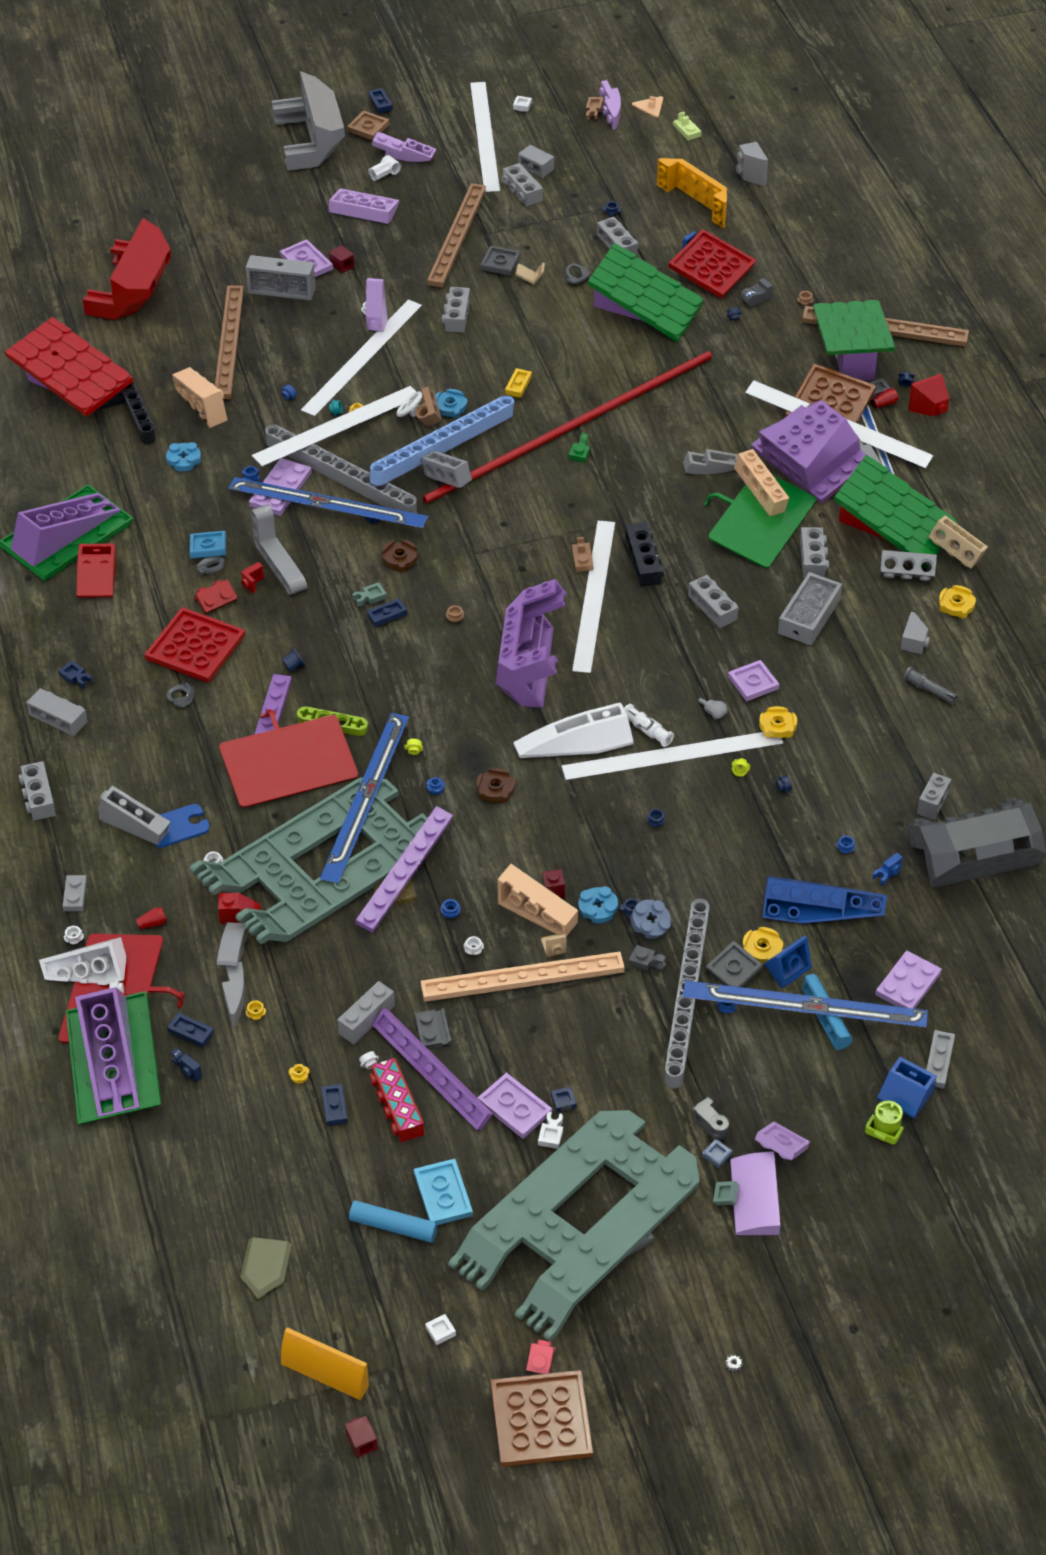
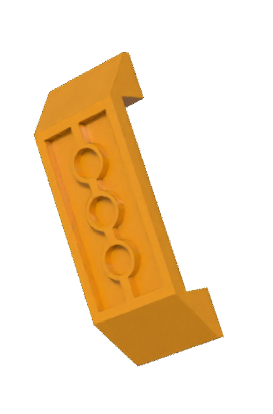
M658 159L657 186L666 192L676 187L711 209L712 222L721 228H725L727 187L683 159Z

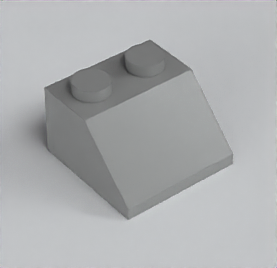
M753 142L739 145V152H737L738 165H736L737 173L745 181L766 186L768 159L759 144Z

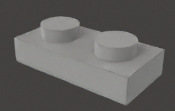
M86 875L66 876L63 911H84L87 886Z

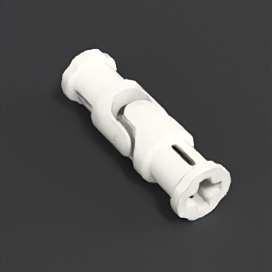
M629 704L624 707L628 720L633 723V726L641 729L650 738L657 739L663 747L668 746L672 742L673 732L666 731L660 723L650 717L647 718V714L636 710L634 705Z

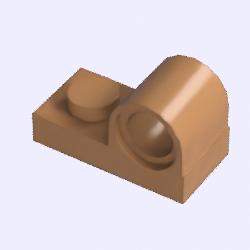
M429 387L422 389L424 404L416 409L415 415L425 426L429 427L441 422L442 418L435 394Z

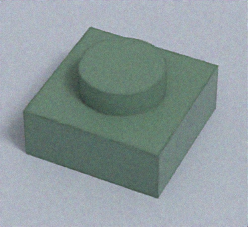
M736 1181L716 1182L713 1202L717 1206L736 1205L739 1184Z

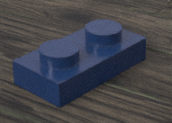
M383 88L368 91V97L378 113L393 110V105Z
M399 598L367 610V617L374 627L407 615V609Z
M179 1012L167 1027L169 1033L202 1048L214 1034L212 1027Z
M342 1084L322 1086L321 1091L327 1126L348 1123Z

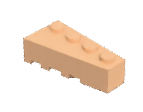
M190 367L172 374L176 390L186 401H189L194 410L197 409L199 411V416L202 420L207 419L209 428L227 421L223 402L224 394L221 389L215 387L213 383L207 381L205 377H202Z
M510 864L498 878L499 905L555 934H565L567 936L578 923L577 909L514 865Z

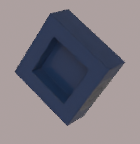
M571 1087L551 1091V1098L556 1113L577 1108Z

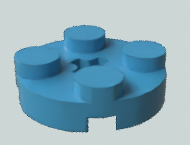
M447 389L446 392L441 394L440 391L435 395L442 416L459 418L460 414L467 409V398L459 390Z
M194 442L173 443L169 446V450L166 453L167 464L174 467L176 471L192 470L194 465L200 464L201 452Z
M609 887L590 888L581 892L578 910L584 919H591L592 923H605L610 921L613 915L617 913L618 899ZM600 903L601 907L598 908L597 905L594 904Z

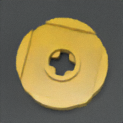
M956 585L948 590L945 588L940 593L939 609L943 613L966 618L975 608L976 598L972 595V591L966 587Z
M770 707L764 714L763 712L761 713L759 727L767 738H790L797 728V716L794 713L788 712V709L785 707Z
M759 927L758 930L753 932L750 930L745 934L742 948L761 964H764L783 950V941H781L779 934L775 930ZM762 943H765L766 947L762 948L758 945H762Z

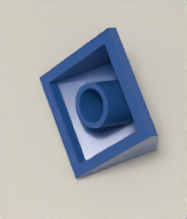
M806 936L794 941L764 963L782 989L812 968Z

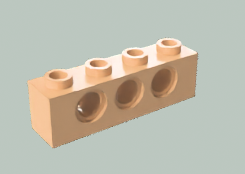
M751 449L739 453L734 469L768 515L771 517L785 512L789 497L755 451Z

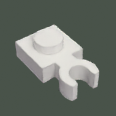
M548 1112L547 1124L542 1123L538 1146L559 1149L563 1134V1127H561L563 1123L562 1114H559L557 1120L551 1119V1112Z

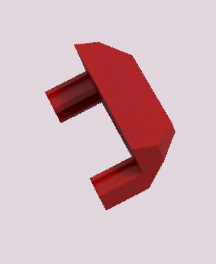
M142 218L130 241L115 239L114 246L110 248L111 254L115 255L112 264L117 265L110 277L112 293L88 289L86 297L82 299L85 315L117 320L136 313L152 295L171 258V250L160 229Z

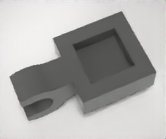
M636 945L629 958V965L647 971L651 966L663 971L666 966L664 962L666 956L662 954L655 955L654 950Z

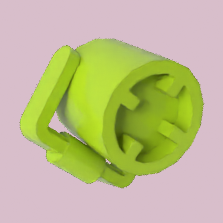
M889 1100L879 1103L876 1106L875 1115L872 1114L866 1124L865 1133L884 1142L896 1144L904 1130V1127L901 1126L903 1111L900 1105Z

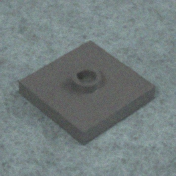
M490 246L480 264V270L511 276L521 257V252Z
M735 941L731 942L706 965V970L723 985L742 988L763 969V964Z

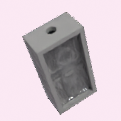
M254 255L249 257L246 265L248 293L312 300L316 289L314 262Z
M809 572L780 616L778 634L812 646L841 599L842 584Z

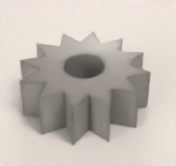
M736 1354L734 1357L731 1355V1357H727V1360H725V1368H728V1371L732 1370V1373L734 1371L737 1372V1370H741V1367H743V1359H739L740 1356L736 1357Z

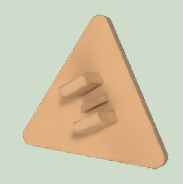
M650 96V99L633 102L632 106L658 118L663 97Z

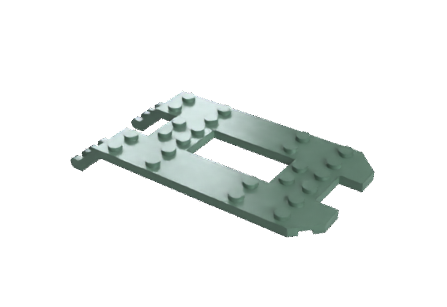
M360 777L222 862L215 863L199 860L192 864L189 870L194 875L198 874L197 879L205 887L210 886L209 891L213 895L221 891L241 893L259 882L279 903L266 911L246 908L236 915V919L240 923L245 922L244 927L249 930L251 935L259 933L256 936V940L260 944L268 940L288 942L383 882L428 818L422 813L411 821L406 822L387 804V802L399 796V790L387 779H382L361 829V832L373 844L348 859L339 883L322 880L320 877L313 881L293 860L340 832L363 778Z
M630 1110L599 1111L471 1228L456 1255L448 1262V1266L454 1270L459 1267L463 1260H466L468 1263L460 1269L459 1274L462 1277L467 1275L466 1280L473 1282L482 1272L484 1276L477 1281L476 1287L483 1291L491 1284L507 1255L521 1242L553 1264L538 1278L525 1302L515 1313V1317L523 1320L530 1310L534 1311L535 1314L527 1320V1326L530 1328L534 1326L533 1330L537 1333H540L547 1323H550L552 1327L546 1330L544 1338L551 1342L559 1334L575 1305L699 1186L696 1156L678 1145L667 1157H664L636 1137L645 1127L646 1122ZM607 1165L635 1185V1187L586 1234H583L556 1215L554 1211L601 1167Z

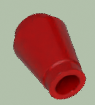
M888 388L872 399V403L877 409L895 404L899 397L894 388Z
M155 907L137 918L136 921L140 930L162 926L163 923L167 922V918L162 907Z

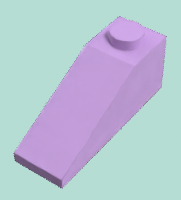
M367 278V330L384 331L388 320L383 279Z

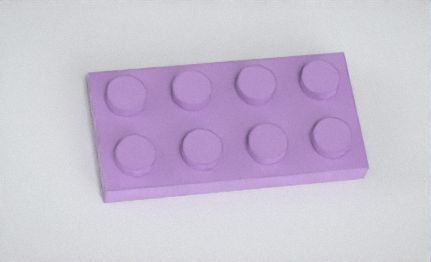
M280 458L263 483L300 490L311 475L312 467ZM254 494L249 501V507L258 508L269 504L273 514L281 516L291 501Z

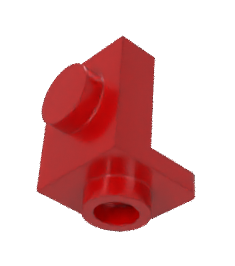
M259 562L241 571V584L251 593L256 592L255 583L264 579L263 565Z

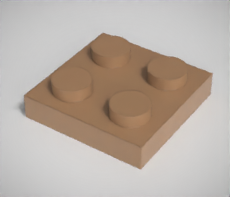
M363 110L347 126V131L373 140L377 132L382 133L390 123L389 119Z

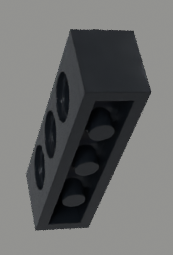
M647 522L627 524L625 527V539L640 587L661 584L664 569L663 566H660L659 553H656V543L652 541V530L648 529Z

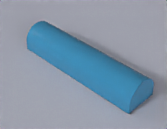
M810 974L805 976L802 985L805 995L829 998L817 975ZM816 1014L836 1051L846 1048L852 1043L853 1039L840 1016Z
M356 1200L352 1203L349 1213L350 1221L433 1243L435 1240L437 1226L433 1221Z

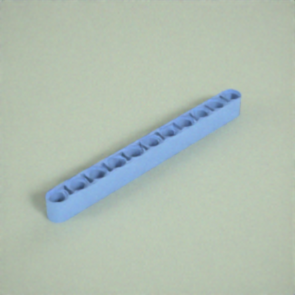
M502 396L372 463L370 466L371 484L376 486L383 485L421 465V458L434 450L444 453L511 418L514 411V399L510 396Z

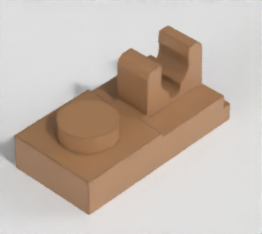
M584 537L577 538V544L572 545L576 572L592 571L594 567L590 543H584Z

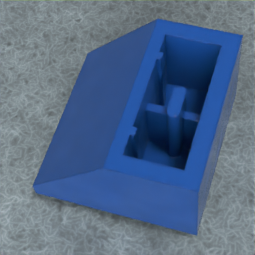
M899 1057L889 1071L877 1100L880 1102L894 1101L900 1105L903 1114L915 1119L933 1093L937 1075Z

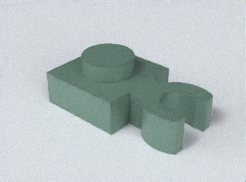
M379 582L364 587L363 592L352 594L353 600H356L358 607L363 606L367 601L371 605L387 599V594Z

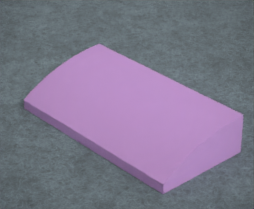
M340 188L329 200V212L388 224L396 212L399 200Z
M774 1152L752 1153L731 1159L732 1181H736L739 1184L736 1205H733L736 1235H779L780 1215Z

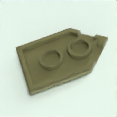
M255 1237L249 1239L240 1278L250 1288L257 1300L266 1296L265 1294L272 1289L284 1284L292 1244L288 1241Z

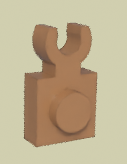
M604 97L588 98L586 106L587 120H590L591 116L598 120V112H602V106H604Z

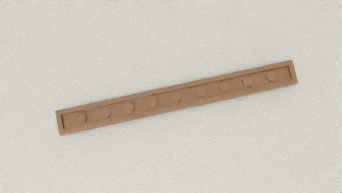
M470 184L427 279V285L444 287L485 195V185Z
M227 286L215 387L222 390L224 399H231L244 286Z
M805 306L802 317L803 323L817 324L813 307ZM885 318L892 336L966 347L969 330Z

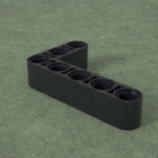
M134 381L96 409L100 410L124 404L141 442L147 445L155 442L154 424Z

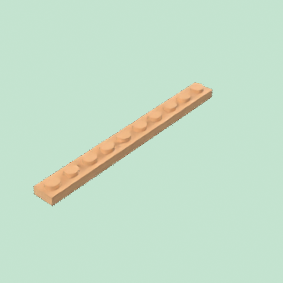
M613 952L422 980L421 989L423 1000L426 1002L623 973L625 967L621 952Z

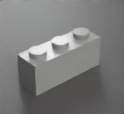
M41 688L26 702L30 716L72 736H75L88 722L86 710L82 706H77L67 699L60 698L52 692Z
M378 981L337 1019L338 1034L354 1045L373 1027V1022L383 1008L390 1011L395 1006L394 991Z

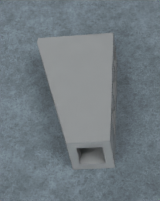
M113 785L108 791L105 790L101 794L99 799L101 803L98 808L101 821L157 845L169 832V820Z

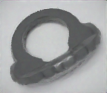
M570 264L565 269L566 282L569 284L581 283L589 278L590 271L579 264ZM569 268H578L582 277L576 278L572 276Z
M221 556L207 557L198 563L197 571L202 576H205V573L217 572L225 566V560ZM217 564V566H215V567L208 568V567H210L211 565Z
M185 682L184 685H176L170 688L166 696L168 701L175 706L185 708L193 701L195 689ZM177 691H184L186 693V696L183 698H171L172 694Z

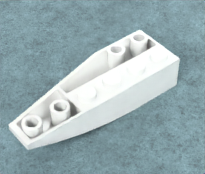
M617 703L556 721L513 743L519 758L601 753L632 745L633 738L628 716L622 704Z

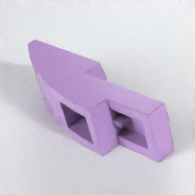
M605 80L601 81V88H599L600 96L604 97L602 112L603 115H606L608 124L615 130L620 121L621 97L618 88L611 89L608 81Z
M377 132L372 141V146L386 151L385 156L390 155L394 159L404 161H430L436 152L435 148L407 138L406 142L380 132Z

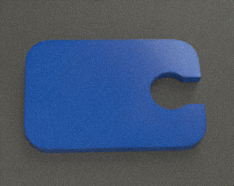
M191 804L161 814L162 817L170 821V828L158 845H154L163 848L207 833L210 829L207 819L200 821L198 824L189 822V819L193 816L204 815L200 805Z

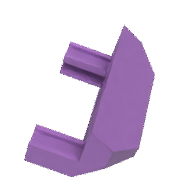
M556 579L523 590L506 608L496 684L505 694L521 706L543 708L547 677L557 673L555 663H558V659L555 655L550 656L554 627L543 615L565 606L563 600L567 593Z

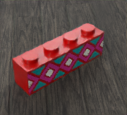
M393 1058L371 1065L372 1074L369 1075L372 1086L377 1087L378 1091H376L379 1102H383L385 1106L383 1110L386 1119H390L392 1122L390 1126L393 1135L398 1136L400 1143L423 1136L424 1122L396 1059Z

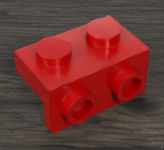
M227 579L225 581L218 580L207 589L206 587L198 589L193 599L198 601L204 614H207L236 601L237 596Z

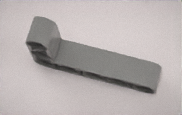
M266 504L252 509L253 539L258 551L289 595L307 589V583L303 574L276 537L274 514L270 505Z

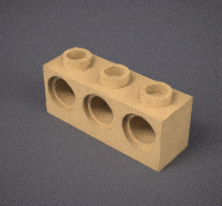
M944 516L937 522L928 536L934 544L944 548L949 555L955 556L964 566L972 568L979 562L988 546L947 516Z

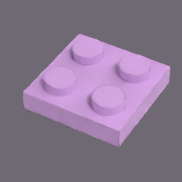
M761 660L728 672V678L746 701L779 689V683Z
M772 1122L760 1130L755 1137V1140L760 1142L761 1146L778 1152L782 1158L793 1160L803 1153L810 1144V1141L776 1122Z

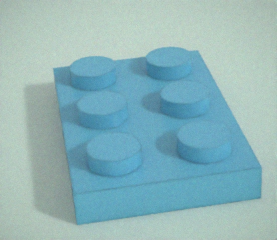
M455 1159L414 1169V1176L429 1221L440 1225L473 1216V1211Z

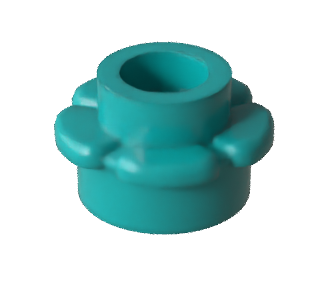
M332 400V403L329 404L331 414L334 413L335 416L342 414L343 408L340 400Z

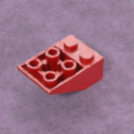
M79 544L77 597H113L118 561L115 544Z

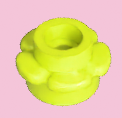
M409 739L404 748L408 750L409 754L418 755L419 752L423 751L422 741Z
M735 759L732 762L731 769L736 776H744L750 770V764L745 759Z

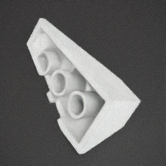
M121 937L40 959L39 962L45 980L107 985L112 981H116V979L119 981L124 980L126 953Z

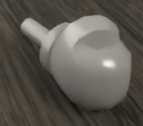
M702 698L698 700V702L705 705L704 710L712 715L715 720L722 718L727 713V706L722 701H714L712 699L705 701Z

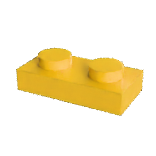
M516 368L505 388V395L521 398L532 378V372Z

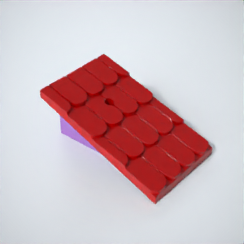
M53 317L5 351L7 358L26 371L30 382L50 389L86 417L133 382L132 376L126 370L112 362L109 357L89 345L86 340L73 333L70 328Z

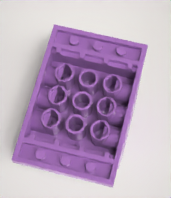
M822 400L812 402L807 407L800 405L783 420L759 431L760 438L751 444L755 452L807 493L815 496L816 500L821 504L841 489L865 455H867L860 449L859 438L846 418Z

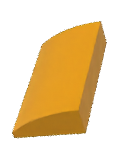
M286 1328L281 1347V1365L358 1400L362 1399L369 1387L367 1363L290 1328Z

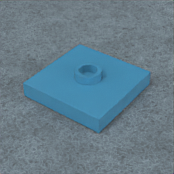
M226 531L190 534V559L226 555Z

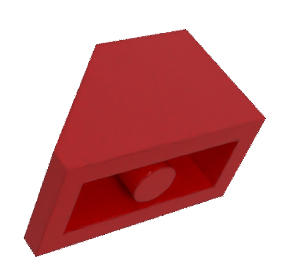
M219 893L218 912L220 924H227V922L240 923L236 919V915L246 908L260 910L259 903L241 893Z

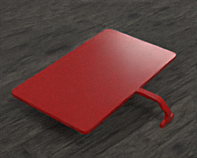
M268 709L266 713L260 714V718L270 716L274 730L223 742L219 745V750L238 803L243 808L358 777L356 765L338 718L335 715L279 728L275 717L276 711Z
M91 934L88 937L86 946L121 937L126 953L124 980L119 981V983L124 985L125 996L144 991L148 995L149 992L170 993L178 998V1008H182L185 997L184 992L180 993L170 987L151 986L163 944L162 936ZM75 981L67 1010L77 1008L75 997L110 989V984L98 985V983H80ZM66 1013L58 1037L61 1043H69Z

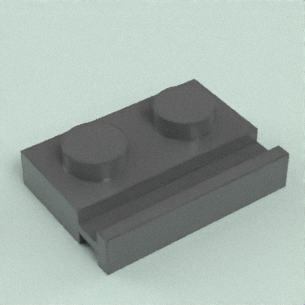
M444 1008L441 1011L430 1010L415 1013L420 1042L428 1050L442 1048L443 1045L451 1046V1037Z

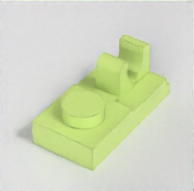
M684 111L678 113V120L673 122L676 129L688 141L701 137V130L689 119V116H685Z

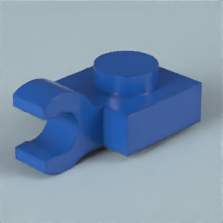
M898 853L894 854L883 863V867L873 872L872 879L882 877L880 885H885L890 877L897 875L901 871L903 857Z

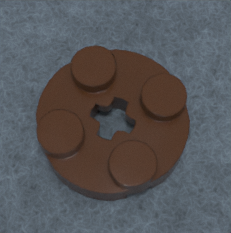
M395 540L391 541L382 550V562L392 569H397L398 572H405L407 568L413 566L418 560L416 546L407 540H401V542L395 543Z
M492 768L485 774L481 773L477 778V791L479 798L482 800L506 803L515 791V780L504 769ZM495 783H498V787H493Z

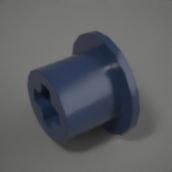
M291 647L292 652L281 659L290 672L301 665L306 667L303 659L293 647Z

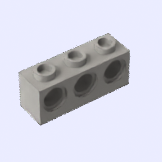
M520 163L503 168L502 180L504 184L511 189L512 193H515L526 207L543 201V188Z
M615 217L597 222V236L609 249L616 243L637 255L639 248L637 240L630 235L629 231H626Z
M450 287V292L446 294L447 304H444L442 324H445V331L465 332L470 305V288Z
M435 450L421 458L426 477L457 488L464 487L466 483L472 480L467 461Z
M801 527L800 546L803 578L809 572L825 577V571L829 570V560L825 559L828 557V548L824 547L827 543V536L823 535V528Z
M882 550L880 574L885 578L902 576L901 579L912 580V577H917L921 581H930V579L935 577L937 555ZM893 561L895 567L888 569L885 566V562ZM909 562L912 564L913 569L905 570L903 564ZM928 564L931 570L924 572L921 569V565Z
M708 575L689 583L688 596L719 629L737 620L738 605Z
M44 762L21 766L22 774H19L21 786L25 785V788H22L24 800L28 799L29 801L25 802L27 814H32L33 821L56 816Z

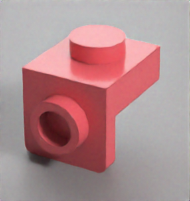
M539 1339L538 1343H532L526 1370L549 1374L556 1347H551V1342Z

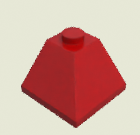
M942 374L911 384L908 406L910 412L928 416H936L948 412L950 398Z

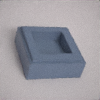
M717 1139L702 1152V1157L717 1168H720L732 1156V1150Z

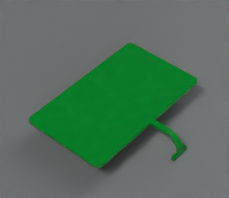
M774 475L773 477L789 497L786 510L783 513L770 517L747 485L743 487L734 500L720 493H712L708 495L703 505L706 507L713 497L731 504L709 533L708 539L763 568L771 566L816 502L815 496Z

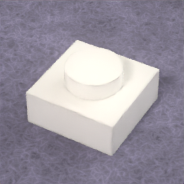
M517 96L513 104V110L528 112L532 98Z
M445 1314L425 1324L426 1330L436 1345L456 1336V1331Z

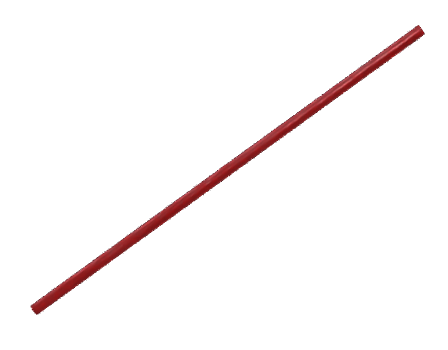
M707 351L471 471L472 480L712 359V354ZM445 484L422 497L423 501L427 504L457 489V487Z

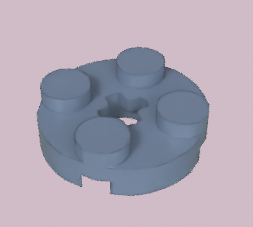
M643 900L634 907L630 916L634 930L637 933L641 932L648 939L662 937L671 925L670 914L665 908L664 903L660 900ZM647 917H653L654 923H652L651 920H647Z

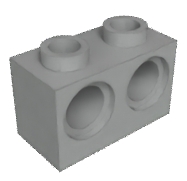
M936 773L932 774L919 798L917 814L932 820L936 819L949 795L950 778Z

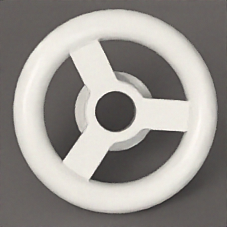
M418 391L410 395L398 408L397 416L403 417L408 413L412 417L416 416L415 412L420 406L419 402L423 397V393Z

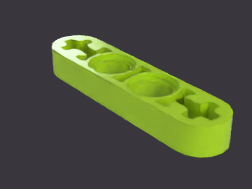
M301 707L297 711L299 723L314 720V716L315 719L335 715L338 721L346 722V724L340 725L343 733L363 736L368 732V722L362 717L312 707Z

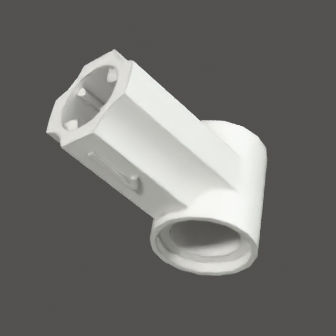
M390 155L383 157L381 163L368 169L369 175L374 181L389 173L396 175L401 169V164Z

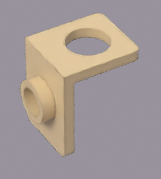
M542 262L536 272L518 264L515 275L534 285L543 274L545 263Z
M565 934L541 938L547 957L566 953L567 937Z

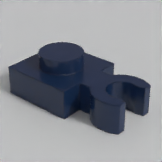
M70 661L58 671L60 677L71 684L77 682L78 686L82 689L85 688L84 681L92 683V678L89 674L85 673V669L73 661Z
M177 1048L170 1053L174 1057L171 1061L181 1067V1072L185 1077L191 1078L195 1082L202 1078L201 1065L187 1054L184 1055Z

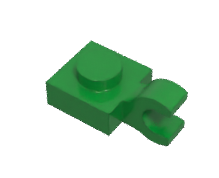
M582 433L579 444L573 443L569 452L570 460L586 462L590 453L589 440H587L589 434Z

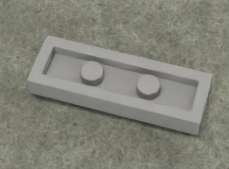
M937 1030L934 1031L926 1070L937 1075L935 1087L944 1089L955 1034Z

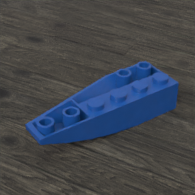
M767 876L762 918L795 923H812L882 916L885 914L887 895Z

